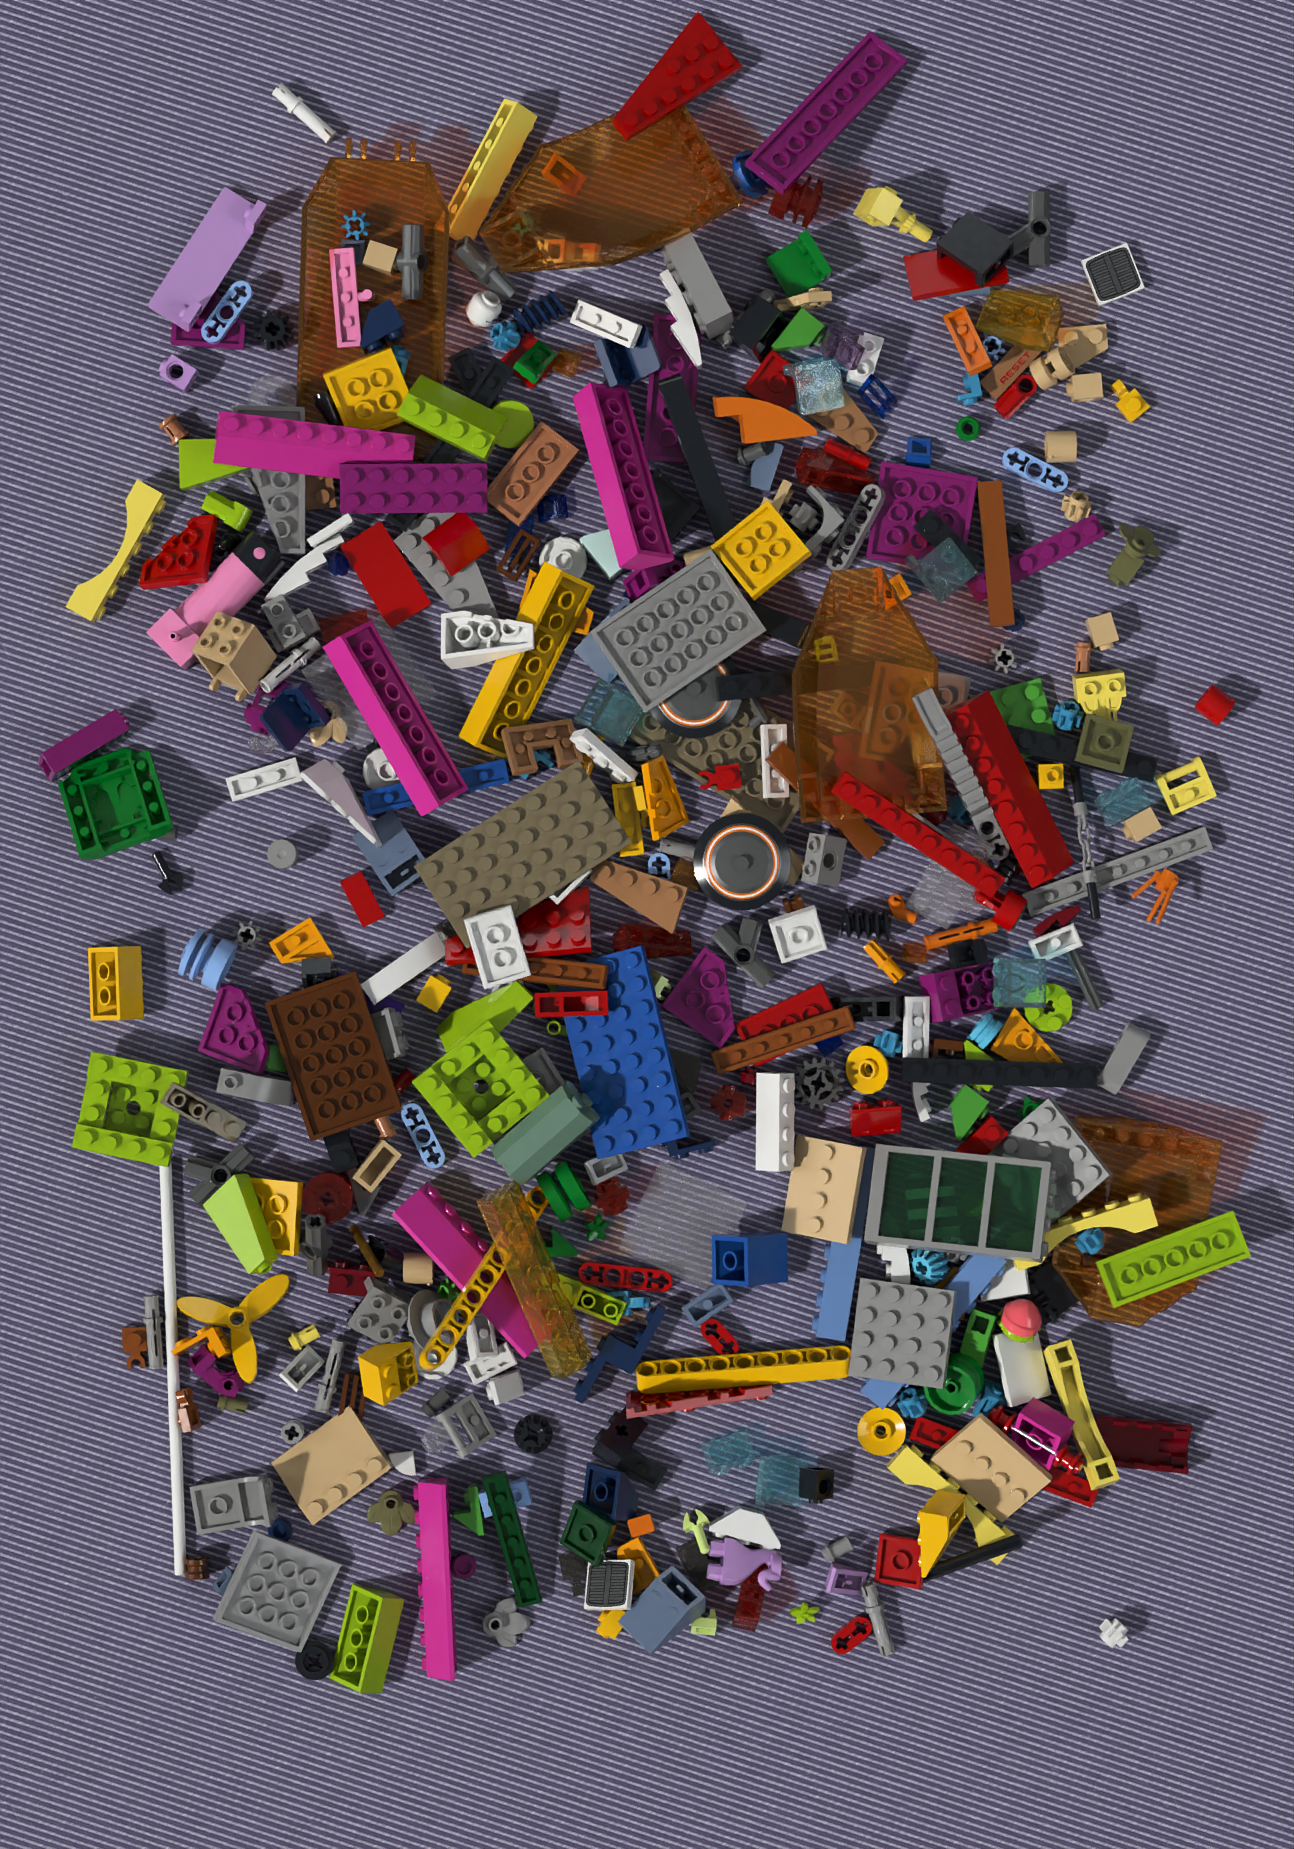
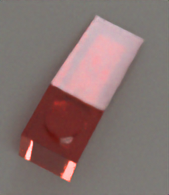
M803 447L795 463L799 485H812L813 487L818 486L821 489L860 495L863 488L873 484L875 480L874 475L822 450Z
M623 923L612 935L614 953L638 946L645 947L647 959L686 956L693 953L691 931L676 929L675 934H672L661 927Z
M767 1564L761 1565L748 1579L740 1583L731 1627L755 1632L759 1623L765 1589L758 1582V1575L761 1571L769 1569Z

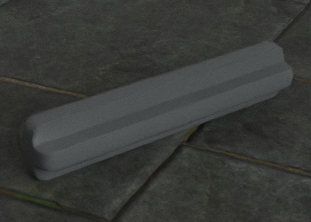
M1076 948L1065 953L1092 1010L1101 1008L1103 1001L1078 949Z

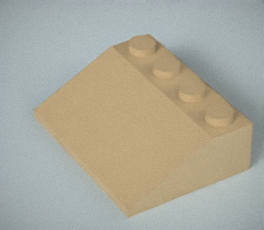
M350 1405L344 1409V1413L340 1416L338 1414L271 1462L295 1502L312 1525L390 1470L393 1465L390 1458Z

